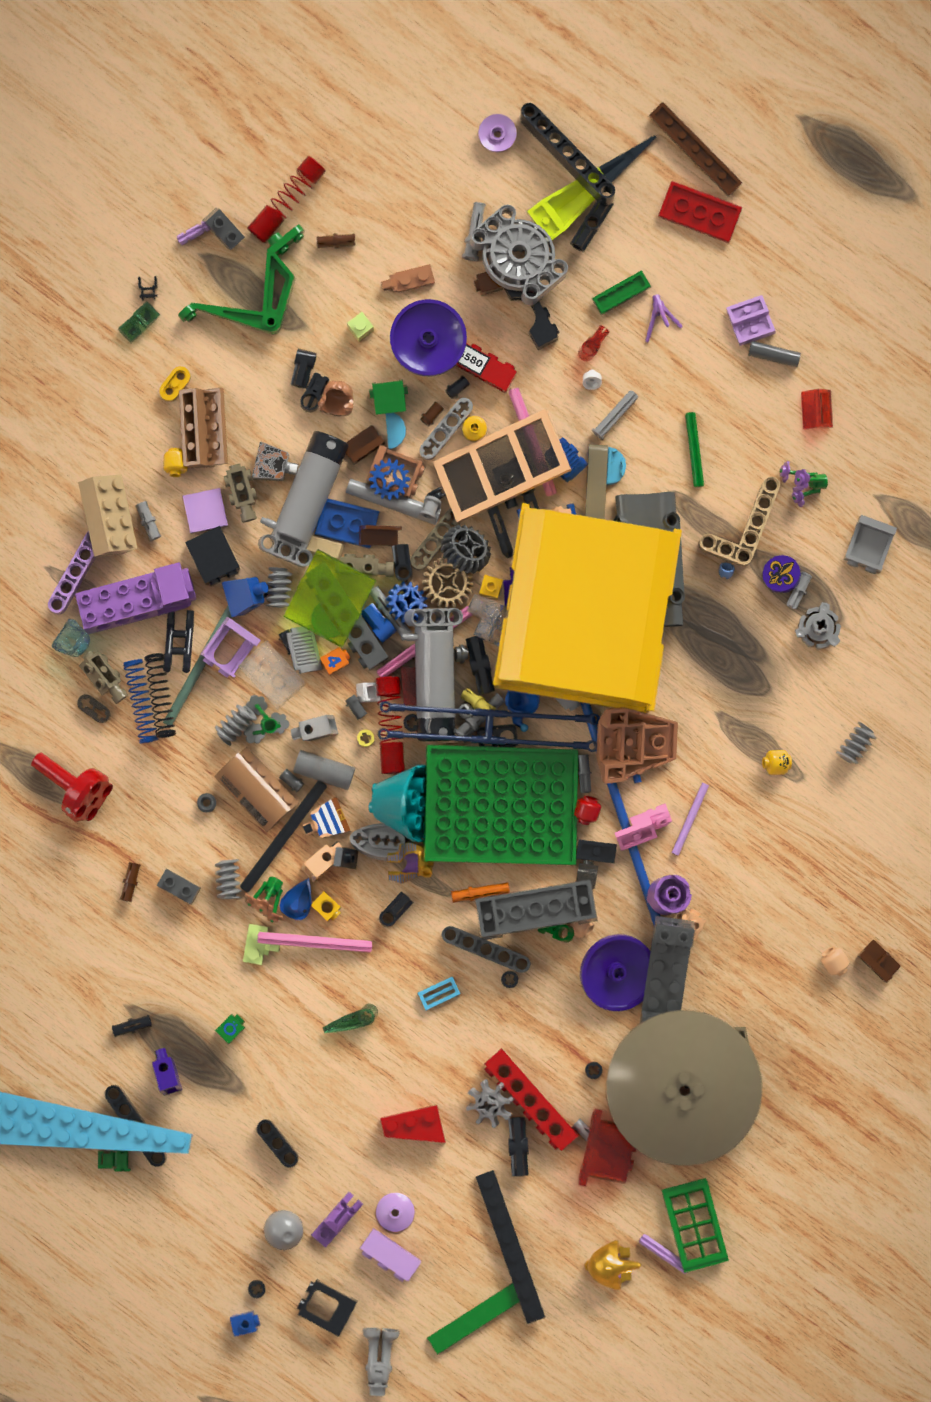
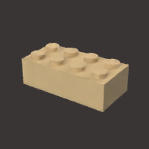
M122 475L95 476L78 482L94 557L124 554L138 549Z

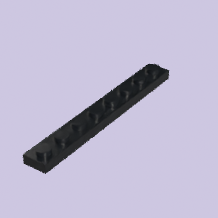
M492 1170L475 1176L526 1322L529 1324L546 1318L495 1172Z

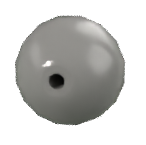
M288 1210L274 1212L268 1217L264 1225L265 1239L278 1250H288L298 1245L304 1232L299 1216Z

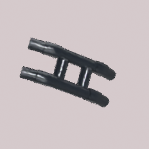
M187 610L186 630H174L175 611L167 613L163 671L170 672L172 655H184L182 671L189 673L192 659L194 610ZM185 638L184 648L173 647V639Z

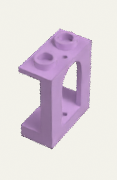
M226 617L201 652V655L205 657L203 659L205 663L211 667L214 664L219 667V673L227 678L229 675L235 678L236 675L234 673L253 646H257L261 640L232 619ZM231 629L243 637L245 641L227 664H219L214 659V652Z

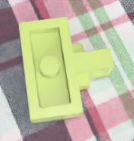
M249 924L243 962L262 965L263 957L268 955L269 951L279 952L280 945L262 944L257 941L258 933H268V927Z

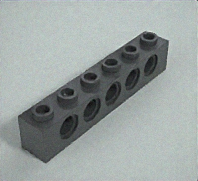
M324 561L306 573L308 578L305 581L311 590L315 588L318 592L316 598L320 604H326L329 610L326 613L332 621L336 619L340 625L337 629L342 637L347 636L350 640L348 646L352 652L355 653L357 651L361 658L358 661L364 669L368 668L370 671L389 659L326 562ZM324 580L330 583V587L327 590L319 588V584ZM337 596L341 599L338 606L330 604L332 597ZM344 612L350 613V621H341V614ZM354 628H359L362 631L359 638L351 636V631ZM370 644L372 652L364 654L361 651L362 646Z

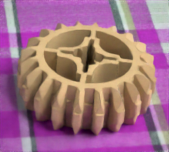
M440 558V565L433 561L435 568L433 569L431 566H428L427 569L431 573H424L428 580H422V584H428L427 587L423 588V591H430L426 597H434L431 600L432 604L438 600L439 608L442 606V602L445 603V608H449V603H452V607L456 608V601L463 605L461 598L463 597L465 600H468L469 597L465 593H472L468 586H474V582H468V580L472 579L473 575H466L464 570L460 572L464 579V587L461 590L455 584V580L459 575L458 568H455L450 575H443L438 571L443 568H453V565L444 563L443 558ZM434 576L441 582L437 593H435L432 587ZM452 578L451 584H453V587L447 586L444 588L445 582H443V579L448 581ZM446 591H453L458 594L453 598L441 597Z

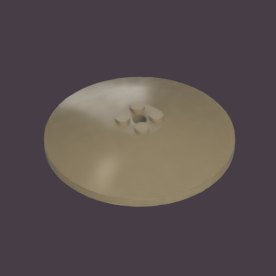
M668 1011L643 1021L625 1036L610 1062L607 1075V1100L612 1118L621 1134L633 1147L659 1162L672 1165H697L723 1156L736 1147L748 1134L756 1120L761 1105V1072L750 1045L727 1022L700 1011ZM682 1085L690 1087L688 1095L680 1094L679 1089Z

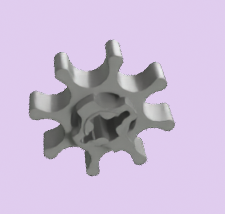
M484 1079L480 1083L482 1092L477 1091L474 1087L468 1091V1094L475 1098L476 1103H470L466 1110L475 1109L479 1112V1119L476 1121V1124H480L485 1117L491 1120L492 1128H496L499 1125L497 1115L502 1116L505 1120L512 1116L511 1112L505 1110L504 1104H510L514 1098H504L501 1096L500 1090L504 1086L503 1083H500L496 1090H493L488 1086V1080Z

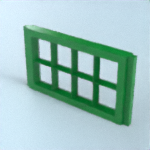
M704 1178L661 1190L684 1273L729 1261L707 1179ZM703 1190L706 1202L692 1206L689 1194ZM685 1195L688 1207L674 1211L671 1199ZM707 1207L710 1219L696 1223L693 1210ZM690 1212L693 1224L678 1227L675 1215ZM712 1223L715 1235L701 1239L698 1227ZM694 1228L697 1240L683 1244L680 1232ZM716 1240L719 1252L705 1256L702 1243ZM699 1245L702 1257L687 1260L684 1248Z

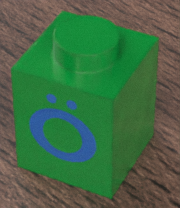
M231 1014L215 1031L230 1044L246 1028L243 1025L245 1021L238 1014L235 1016Z

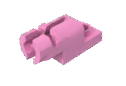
M665 803L656 806L655 810L648 809L644 813L630 817L632 826L615 832L621 851L657 838L655 830L672 822Z

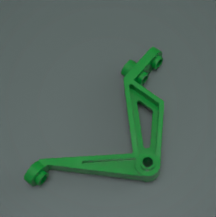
M299 224L284 236L277 232L267 241L271 247L267 249L262 312L191 303L178 314L179 318L183 322L186 320L190 322L197 316L196 312L201 311L271 335L277 334L281 330L296 280L293 273L278 255L285 254L293 242L298 243L304 238L303 233L305 230ZM275 270H278L284 277L285 282L277 309H272Z

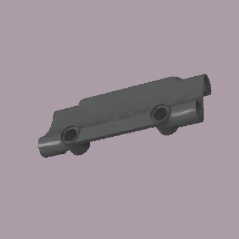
M675 492L621 494L615 496L617 515L614 521L670 532L674 529L681 530L680 517L676 513ZM681 539L672 592L674 600L672 595L668 597L664 627L683 626L682 602L685 599Z

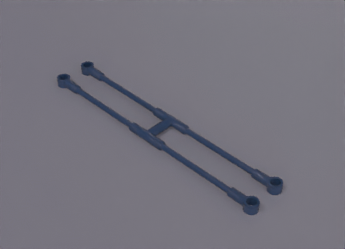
M382 701L379 705V709L383 713L390 711H421L472 714L473 716L486 717L485 736L416 734L381 728L377 732V736L381 740L388 738H419L471 741V743L498 745L523 744L573 747V749H584L590 752L597 751V742L593 740L588 742L573 741L571 743L506 739V737L492 736L494 717L573 720L575 722L598 725L600 717L595 713L570 716L519 713L493 709L474 708L469 710L405 706V704H392L388 701ZM387 703L389 707L384 711L382 706ZM593 716L597 717V721L595 723H592L591 718ZM386 731L387 735L382 738L380 733ZM594 743L595 748L591 750L589 745Z

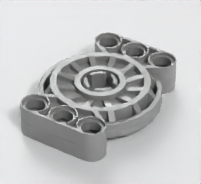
M504 205L473 230L469 243L473 250H483V265L493 281L506 289L522 291L521 299L523 303L529 306L534 305L564 280L568 271V264L561 259L555 260L553 242L543 228L531 221L515 219V208L511 205ZM502 214H509L511 218H504ZM494 225L497 227V230H491L488 226ZM481 237L483 241L477 242L474 238ZM512 251H525V257L518 259L514 257ZM560 268L563 272L557 273L554 269ZM547 280L549 284L543 285L540 281ZM526 292H533L535 296L529 297Z

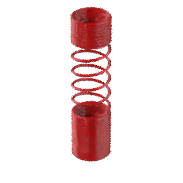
M307 156L304 162L297 167L296 171L300 178L290 176L295 187L284 183V188L289 195L283 191H277L278 196L283 202L271 198V202L277 210L268 205L264 206L262 211L248 225L247 229L261 242L266 243L278 227L281 226L284 218L287 219L274 204L273 200L293 211L280 196L279 192L299 204V201L289 192L285 185L294 188L306 196L292 180V177L312 188L301 174L314 184L325 174V168L311 156Z
M380 677L375 679L377 696L395 697L377 702V705H380L379 703L382 701L401 698L400 696H393L401 694L399 687L400 677ZM379 711L377 713L380 716L396 717L378 722V724L381 726L396 727L387 730L391 731L402 728V726L380 724L382 722L402 718V716L380 714L382 713V711ZM392 738L379 743L381 774H398L405 771L403 742H387L396 740Z

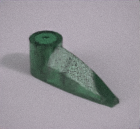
M366 1004L362 1009L349 1013L323 1027L324 1033L347 1031L370 1025L378 1016V1009L373 1004ZM367 1011V1013L371 1014V1017L365 1015L364 1013Z

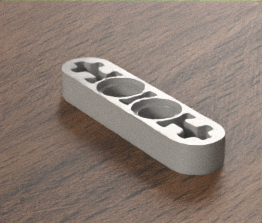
M459 399L420 447V455L423 459H433L470 415L473 409L470 399ZM467 402L469 410L462 411L461 416L464 417L461 419L453 411L456 410L458 413L461 409L460 403L465 404ZM451 416L456 417L458 420L457 425L454 427H450L447 424V419ZM438 431H442L445 433L446 438L441 442L437 441L435 434ZM430 439H432V441L435 444L439 445L438 448H436V446L432 448V455H424V448H429L432 445V443L429 442Z

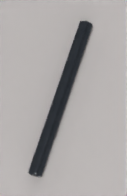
M321 781L316 782L241 883L240 887L244 891L250 892L327 788L325 783Z

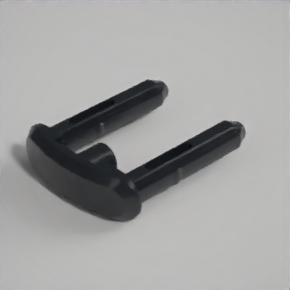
M535 488L520 494L523 496L526 504L533 502L534 508L540 509L534 495ZM505 489V490H503V491H501V492L495 494V496L498 495V494H500V493H503V492H505V491H507V490H509V489ZM515 497L505 502L507 509L518 506ZM497 505L487 511L502 554L506 558H511L513 556V548ZM494 514H496L498 517L502 533H499L498 527L493 516Z

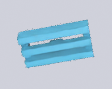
M450 977L418 992V995L425 1010H428L460 995V991L453 977ZM451 982V986L424 998L423 994ZM452 989L455 990V993H452L438 1001H435L429 1005H427L426 1001H429L443 993H446Z

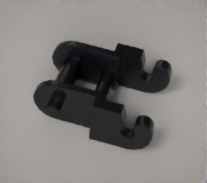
M154 276L153 287L141 286V277H138V288L141 290L139 297L142 298V301H144V298L156 300V297H158V294H155V289H158L157 276ZM144 290H153V294H144Z

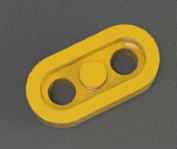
M182 366L174 368L163 382L159 392L165 401H174L179 396V390H183L189 383L191 376L187 368ZM179 374H184L183 380L178 379ZM172 389L173 393L172 395H167L166 391Z

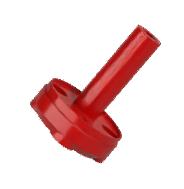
M42 752L38 753L32 760L31 766L66 791L62 801V811L75 822L91 821L113 789V784L109 782L108 776L95 768H90L78 777H75Z

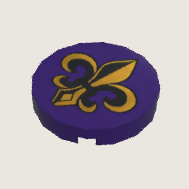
M775 556L764 566L763 580L773 592H790L800 582L801 569L796 560L790 556Z

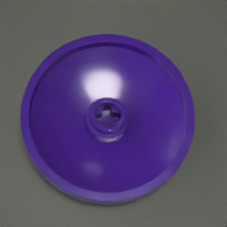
M433 299L419 300L404 307L394 319L390 331V344L395 358L402 367L419 376H437L451 370L462 358L467 343L466 328L457 311L448 304Z
M624 934L610 935L594 943L585 954L580 968L581 985L588 998L599 1007L610 1011H624L640 1004L644 997L650 950L640 940Z

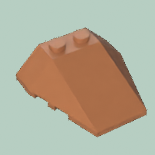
M625 707L606 709L598 721L596 757L603 783L624 782L633 775H640L645 770L652 767L657 768L675 760L677 754L678 722Z

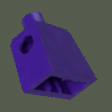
M165 1048L154 1051L157 1061L152 1062L159 1091L165 1096L183 1090L172 1057L167 1056ZM168 1066L167 1071L163 1072V1068Z

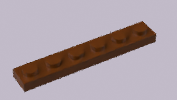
M664 102L649 114V117L728 197L742 185L743 182Z

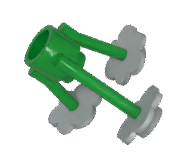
M253 695L250 697V701L246 703V706L255 714L262 715L263 717L260 724L255 725L252 722V725L247 726V730L244 731L248 743H260L266 732L282 734L284 729L289 727V721L285 720V714L280 715L274 712L271 717H268L263 711L268 706L263 696Z

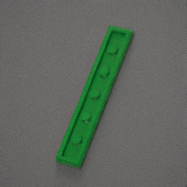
M513 1283L428 1336L427 1339L436 1353H441L519 1303Z

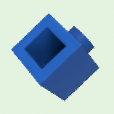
M254 1311L230 1316L234 1336L257 1332V1326H260L258 1314L255 1315Z

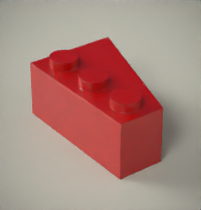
M437 1104L380 1118L384 1137L446 1143Z

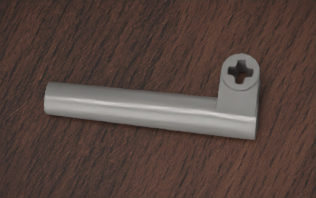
M350 479L346 490L347 494L434 525L437 524L441 512L442 502L440 499L433 496H425L423 503L398 494L399 499L392 496L391 501H389L388 496H385L382 500L380 493L378 495L374 494L376 489H371V485Z

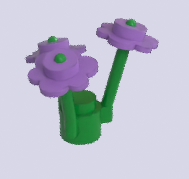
M786 461L780 468V477H783V483L788 480L789 474L795 475L794 483L797 486L793 488L792 498L795 503H798L799 507L805 504V496L820 493L821 489H826L828 486L826 474L809 473L805 469L790 470L789 461ZM808 484L810 488H813V490L802 493L804 489L808 488Z

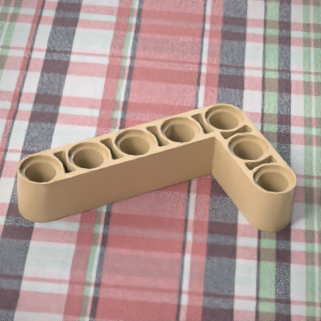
M771 476L767 477L762 483L739 545L712 534H705L699 540L700 550L738 566H747L754 556L779 491V480ZM769 481L773 482L776 489L769 491L766 488V483ZM761 499L767 500L769 507L761 508L759 501ZM752 518H761L762 525H753ZM753 535L755 543L748 544L745 541V536ZM704 539H710L713 542V546L706 548L702 542ZM726 545L730 548L731 552L729 555H724L721 553L720 548ZM739 553H746L748 561H740L738 558Z

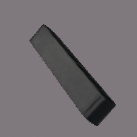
M524 104L520 113L521 123L598 203L604 206L610 205L615 196L616 190L614 185L535 104ZM525 113H531L533 116H526ZM538 126H544L546 129L541 130ZM556 139V140H558L559 142H558V143H553V142H551L550 140ZM568 152L571 156H565L563 153ZM576 166H583L584 169L580 170ZM589 179H595L597 182L592 183ZM608 192L610 196H604L602 193Z

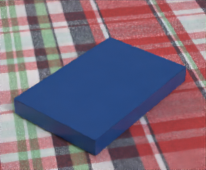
M327 498L317 523L315 535L370 549L371 545H359V526L377 525L380 511Z

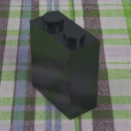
M220 526L185 542L206 585L214 586L221 582V578L225 576L230 578L238 574L237 570L240 569V566Z

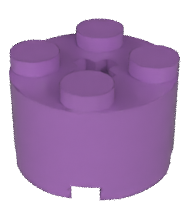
M667 875L653 881L648 889L647 902L654 911L661 915H672L681 912L687 908L691 901L690 886L683 877L678 875Z

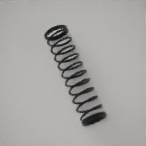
M150 654L145 656L144 660L147 662L145 666L150 668L146 672L148 675H151L147 679L148 682L152 683L150 684L149 689L154 690L150 693V696L154 698L151 701V704L156 705L152 708V711L156 712L153 718L155 720H158L154 723V726L159 727L155 731L156 737H171L176 735V730L170 729L162 730L159 732L157 731L163 728L175 727L174 724L158 726L156 725V723L164 720H172L174 719V717L159 719L155 718V716L161 713H169L173 710L155 711L154 708L158 706L171 705L172 703H153V701L156 699L168 698L171 695H151L156 691L169 690L170 688H150L152 685L157 683H167L168 680H161L157 682L149 680L150 678L155 676L167 675V673L163 672L158 674H150L148 673V671L152 669L163 668V665L155 667L147 666V664L150 662L164 660V654Z

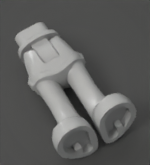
M363 1328V1336L369 1342L368 1364L365 1369L367 1370V1386L370 1387L369 1395L385 1396V1388L388 1387L387 1382L392 1371V1342L399 1338V1330L382 1329L381 1362H378L380 1328Z

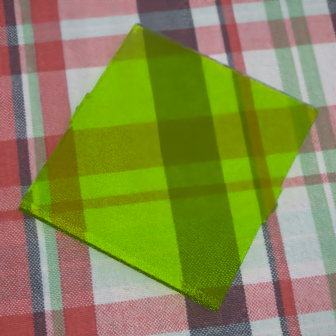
M318 549L304 576L299 581L297 590L284 617L342 648L356 621L361 616L363 607L376 580Z

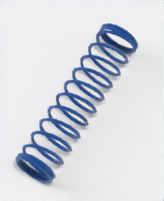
M136 659L124 662L123 666L124 670L132 671L126 674L125 677L135 678L127 682V685L135 686L129 689L128 692L138 693L136 695L131 696L130 700H141L132 704L131 707L141 708L139 710L134 711V715H144L142 717L135 719L136 723H145L139 725L136 728L137 730H148L138 735L139 738H143L139 740V743L142 744L159 740V738H157L156 735L140 736L142 734L154 731L157 728L139 729L142 726L154 723L155 720L137 721L144 717L151 716L154 713L136 714V712L152 707V705L134 706L138 703L148 701L151 699H132L133 697L149 692V690L131 691L135 688L148 684H129L132 681L146 677V675L128 676L132 673L145 669H126L129 666H134L143 663L142 659Z

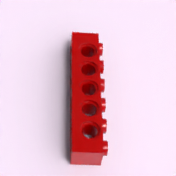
M502 1048L484 1063L486 1065L484 1070L491 1078L495 1076L499 1080L497 1085L500 1083L504 1084L501 1088L503 1092L508 1090L512 1095L511 1097L514 1098L512 1102L516 1106L521 1105L524 1111L522 1113L529 1121L533 1119L538 1124L535 1128L542 1136L546 1133L550 1138L548 1143L555 1150L559 1148L562 1151L578 1137V1134ZM506 1066L509 1068L510 1073L507 1077L499 1075L500 1067ZM514 1081H520L523 1085L522 1089L518 1092L513 1091L511 1088ZM528 1095H532L535 1098V1103L532 1106H527L524 1103V1099ZM540 1110L548 1112V1118L544 1121L537 1118V1113ZM554 1124L561 1127V1132L558 1135L550 1133V1127Z

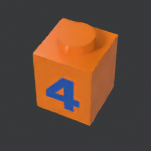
M340 646L320 657L330 676L350 665L348 660L351 659L346 649L341 650Z

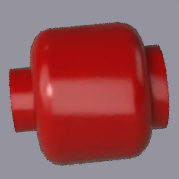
M584 795L583 798L578 799L574 815L579 819V823L589 825L598 820L601 804L597 798Z

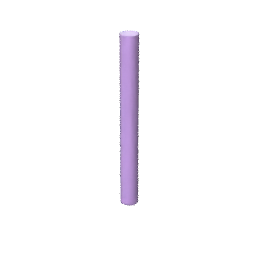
M703 782L672 850V853L679 856L709 785Z

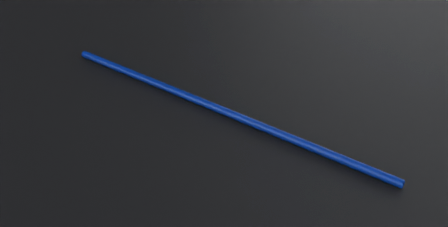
M521 508L518 509V510H516L519 519H520ZM580 702L584 715L593 713L591 704ZM595 716L591 718L592 723L596 722ZM587 723L592 740L597 742L598 725ZM607 783L621 829L631 827L617 783ZM636 845L628 848L654 925L655 917L660 916V914L654 911L647 902L650 883L638 846Z

